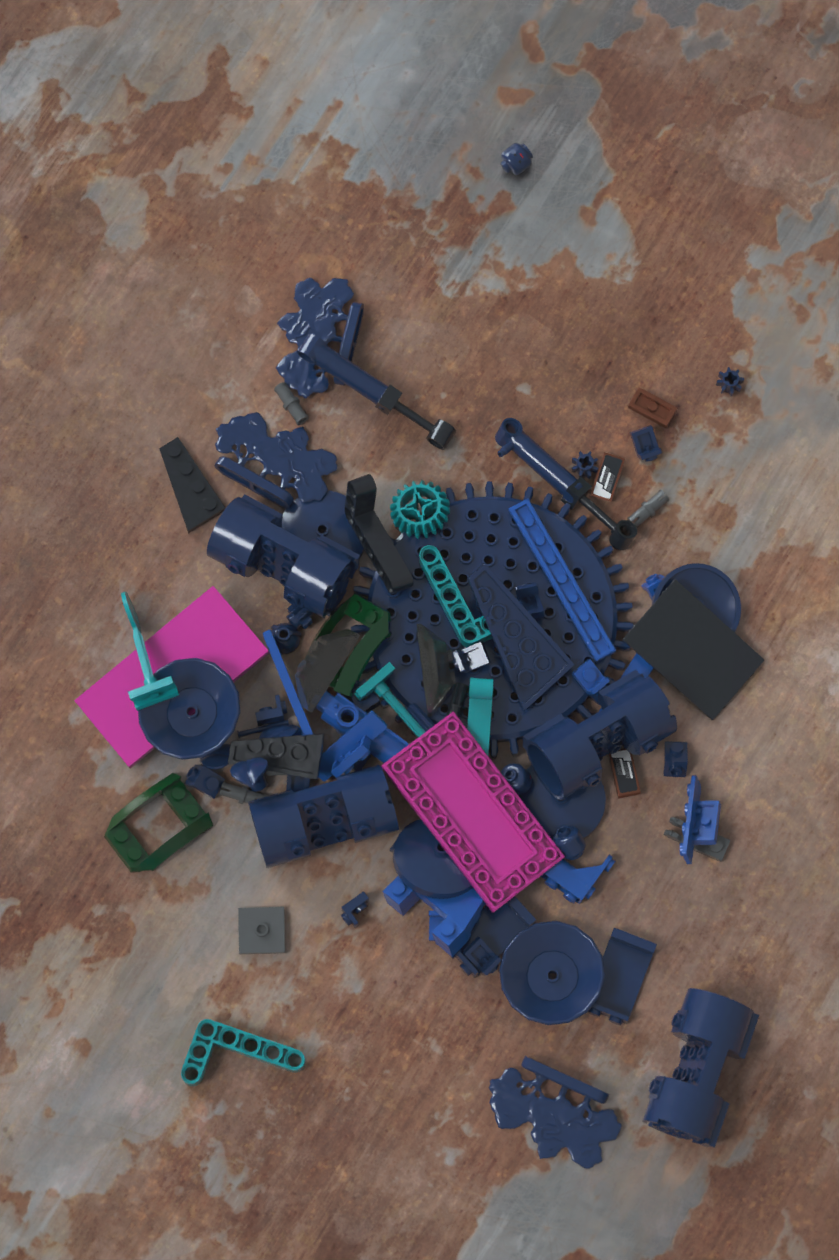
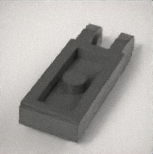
M671 817L669 820L672 825L682 828L683 823H686L675 817ZM665 830L664 835L679 842V844L683 843L684 836L672 830ZM718 835L716 845H694V851L722 862L731 840Z

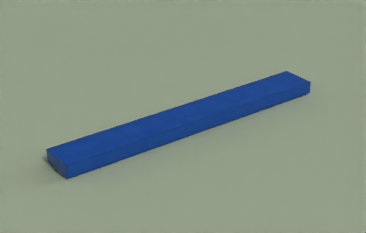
M527 498L508 509L509 513L595 662L597 663L616 653L615 647L529 499Z

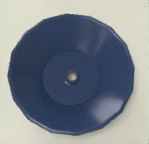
M199 658L174 660L159 668L154 673V677L158 681L171 676L178 688L179 695L138 710L139 725L147 741L162 754L181 760L203 758L220 749L234 733L240 716L239 692L230 675L215 663ZM195 709V714L190 716L188 714L189 710Z
M559 921L535 923L517 933L505 948L499 968L501 989L511 1007L526 1019L545 1025L570 1023L586 1014L600 997L605 979L603 956L593 939L577 926ZM552 972L557 974V977L554 980H551L548 977L549 974Z

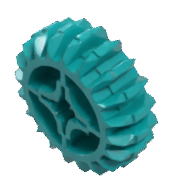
M421 480L420 484L416 485V482L412 481V486L410 487L404 484V491L397 490L398 496H393V504H390V510L392 511L390 516L394 520V526L399 527L401 533L406 532L409 538L415 534V537L419 539L420 534H424L428 538L429 532L436 535V528L443 530V523H447V515H450V503L446 499V493L444 491L441 492L439 485L434 487L431 481L425 485L423 480ZM419 503H420V506H421V508H422V510H421V511H422V515H420V512L418 511V509H419L418 504H419Z

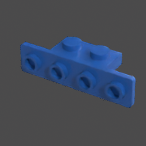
M370 711L322 753L319 778L325 782L332 775L339 777L343 773L345 775L353 769L355 762L358 760L363 761L369 755L372 740L387 728V724L374 711Z
M692 775L691 783L687 785L689 800L685 804L686 823L682 825L684 840L683 843H680V855L684 857L686 864H692L694 845H716L721 804L719 800L700 801L701 784L697 775Z

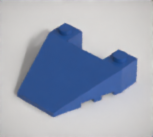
M399 876L383 890L386 902L402 916L420 899L442 916L444 920L432 931L435 943L451 957L468 942L475 923L478 922L480 913L486 904L474 888L454 898L437 899L415 892Z

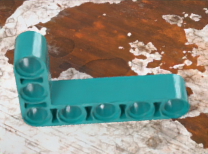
M432 545L424 546L419 554L420 566L460 643L467 648L478 642L484 643L493 639L490 631L484 627L486 623L484 617L482 616L474 620L438 549ZM426 554H432L435 556V560L427 562L423 557ZM437 573H442L446 578L443 581H436L433 577ZM446 593H453L456 598L452 601H447L443 596ZM462 612L466 617L459 621L454 618V614ZM466 632H473L476 638L467 640L464 634Z
M470 678L467 729L488 756L494 679Z
M205 1019L199 1022L181 1070V1077L185 1084L189 1086L200 1084L214 1046L294 1073L302 1071L306 1061L304 1054L297 1049L210 1019ZM211 1025L214 1027L213 1034L208 1037L203 1036L201 1033L203 1027ZM227 1033L236 1035V1040L232 1044H226L223 1041ZM250 1040L258 1043L257 1049L252 1052L245 1049V1044ZM203 1047L206 1049V1055L200 1059L194 1057L195 1049ZM270 1048H277L280 1051L276 1059H269L267 1057V1051ZM294 1055L302 1059L297 1067H292L288 1063L290 1057ZM190 1069L198 1071V1077L193 1081L186 1079V1073Z

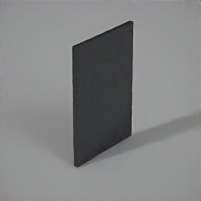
M676 579L662 592L659 598L622 639L711 720H714L720 711L725 708L726 704L764 661L757 652Z

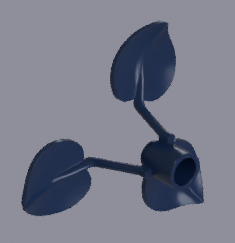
M274 725L265 729L259 738L294 736L299 729L292 725ZM223 744L220 749L199 760L200 763L209 769H220L229 765L231 745ZM253 758L238 762L230 769L231 776L238 782L249 786L252 791H261L268 785L264 774L268 768V762L263 758Z

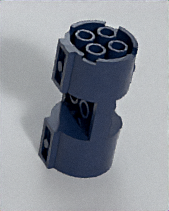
M245 494L242 498L237 497L232 500L219 517L207 545V556L225 565L232 573L243 577H251L259 570L264 576L272 577L285 586L283 598L290 604L298 605L301 608L304 607L323 618L326 615L330 616L339 606L347 592L346 588L350 581L349 578L353 579L359 567L360 555L323 535L319 539H312L310 542L295 536L281 528L283 514Z
M634 670L599 691L598 703L602 710L583 722L577 724L572 719L564 718L562 714H559L523 736V747L527 752L535 773L545 788L555 798L563 800L581 788L585 789L588 786L593 787L597 785L602 779L603 768L600 761L607 754L618 752L622 746L633 755L640 756L645 752L650 753L656 749L658 742L677 731L675 715H670L668 707L670 703L652 678L649 676L644 678L642 673L639 674L637 670Z
M381 765L336 777L335 781L293 792L291 789L248 802L266 868L311 856L310 850L352 838L355 843L399 830L394 804L392 803L389 787Z
M689 988L681 1010H678V1013L672 1019L673 1027L671 1032L677 1038L687 1042L680 1051L681 1060L679 1066L675 1068L672 1078L656 1076L651 1081L648 1097L650 1100L642 1122H649L648 1126L679 1139H693V1143L705 1147H715L730 1103L714 1094L726 1056L734 1059H745L759 1015L755 1014L749 1007L730 998L701 989Z

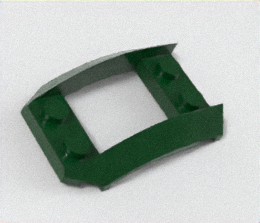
M355 593L340 604L322 625L301 665V671L307 672L334 688V691L352 697L353 692L351 691L356 680L359 681L376 649L391 635L388 628V622H391L390 612ZM346 614L367 626L370 630L359 641L345 665L342 666L320 652L332 630Z
M171 773L144 791L116 813L110 821L104 838L131 873L148 870L153 872L170 856L196 839L201 833L213 827L209 812H204L180 780L181 776L175 773ZM162 795L186 828L170 838L152 854L148 855L124 822L152 800Z

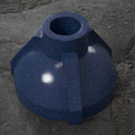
M280 623L271 627V632L281 655L292 653L298 648L302 634L293 625ZM282 632H287L288 636L286 638H281L280 634Z

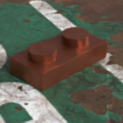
M640 387L628 405L629 409L664 428L668 427L677 411V407Z

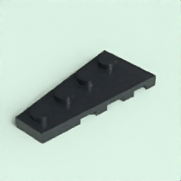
M178 437L159 448L188 533L225 510L224 505Z
M325 733L231 741L228 764L234 765L253 758H263L268 762L266 771L318 779Z

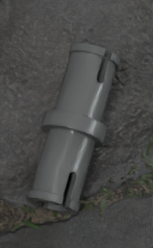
M286 382L278 384L274 391L284 403V409L290 412L297 425L305 423L309 416L299 404V398L293 395Z
M659 490L647 502L641 503V507L630 517H627V520L633 522L638 518L634 522V525L638 528L649 517L655 516V512L666 502L670 501V499L666 495L659 501V498L665 494L662 490Z
M225 781L222 784V788L230 791L221 789L219 794L220 796L238 800L240 804H243V802L248 803L249 801L256 800V798L267 797V794L249 790L247 786L242 788Z

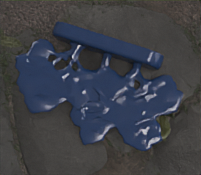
M309 277L304 281L298 282L295 286L294 300L297 302L300 311L285 314L277 324L282 330L286 331V337L290 343H297L298 349L308 334L311 333L320 337L326 344L331 341L340 342L339 354L352 362L363 319L364 304L352 303L349 314L345 315L342 310L343 305L351 300L354 295L352 289L348 286V280L333 278L324 288H320L319 283ZM337 309L338 314L332 313V310ZM346 320L343 337L336 336L335 322ZM298 350L284 356L276 366L278 373L284 378L288 387L296 389L299 396L307 398L313 392L323 393L328 389V378L324 374L326 371L322 368L314 370L315 364L308 363L297 354ZM322 372L321 377H317L316 374ZM334 377L335 384L342 386L346 385Z
M256 412L246 416L233 417L228 424H221L215 429L219 435L215 443L216 450L226 454L234 452L238 458L237 463L227 457H219L214 465L215 468L228 478L284 509H289L294 501L293 496L285 490L286 488L293 487L296 489L300 500L303 502L321 501L328 490L322 475H329L337 470L335 454L323 449L307 450L306 446L309 437L304 427L295 428L292 432L287 430L280 431L274 438H271L267 434L266 422L260 413ZM234 444L237 446L236 451L232 449ZM240 445H245L247 448L245 457H242V452L240 453ZM249 454H254V457L248 458ZM258 460L264 465V469L258 475L245 468L246 462ZM267 474L281 476V486L279 487L265 479V476ZM292 478L296 479L294 483H289Z
M524 1056L521 1066L535 1073L536 1079L523 1081L520 1072L511 1067L504 1070L500 1078L490 1080L489 1090L493 1094L489 1103L492 1111L495 1113L498 1127L500 1129H515L523 1123H532L534 1127L531 1131L533 1141L538 1144L537 1151L540 1159L556 1157L561 1148L567 1147L572 1161L586 1169L592 1168L594 1164L602 1162V1150L599 1142L616 1140L622 1125L617 1122L614 1110L605 1109L596 1112L592 1111L589 1104L591 1099L605 1104L610 1094L529 1057ZM547 1079L562 1085L559 1095L555 1099L545 1097L541 1091V1085ZM517 1083H523L521 1087H516ZM527 1086L532 1089V1086L535 1087L532 1093L526 1096L521 1094V1091ZM568 1089L585 1096L584 1101L577 1107L572 1106L569 1100L565 1098ZM536 1091L540 1093L539 1098L535 1096ZM585 1110L589 1114L587 1118L583 1117Z

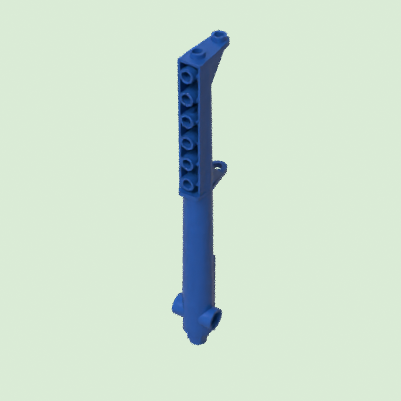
M321 688L318 689L310 701L316 709L323 713L321 719L335 728L336 732L341 736L367 715L365 711L341 694L337 693L334 697ZM343 719H349V720H351L352 722H350V723H345V722H343L342 720H343ZM386 728L372 740L369 750L371 755L385 763L408 746L409 743ZM609 854L600 866L577 869L562 859L542 874L541 877L545 879L544 883L553 890L559 889L564 893L563 897L569 902L580 904L584 897L586 899L591 897L596 889L593 887L594 883L604 870L608 872L611 869L615 860Z

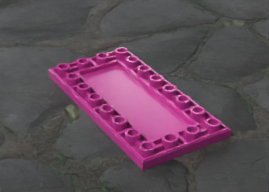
M214 586L209 588L145 641L153 674L159 668L174 660L199 658L218 665L230 675L233 682L237 681L270 653ZM137 650L133 651L74 700L130 769L155 749L147 741L139 725L138 710L135 709L134 702L130 700L128 691L144 686L145 678ZM191 709L188 714L190 716L194 715L196 710Z
M454 711L381 765L382 769L492 913L565 857Z

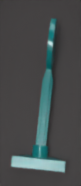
M125 591L121 593L122 602L133 628V639L145 678L144 686L128 691L130 700L134 702L135 709L140 710L178 696L179 692L171 676L158 681L154 677L145 642L141 634L138 616L128 593Z
M388 662L359 687L354 695L361 701L375 691L380 698L382 697L412 732L417 737H420L425 733L424 729L389 691L390 688L385 683L395 670V667Z

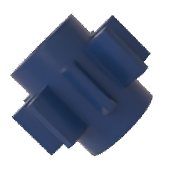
M728 367L727 372H719L718 376L722 380H717L716 386H721V394L726 392L732 396L735 390L741 391L742 387L739 384L743 383L744 378H739V370L732 371Z
M580 451L578 459L572 458V463L576 465L572 467V472L577 471L579 478L587 476L588 479H591V473L598 472V468L593 466L598 463V458L593 459L591 452L583 454ZM585 462L588 463V466L585 468L581 467Z
M292 604L287 608L290 614L286 618L296 629L300 626L306 629L313 623L310 617L314 613L308 609Z

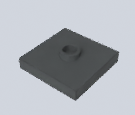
M284 907L238 908L239 955L285 953Z

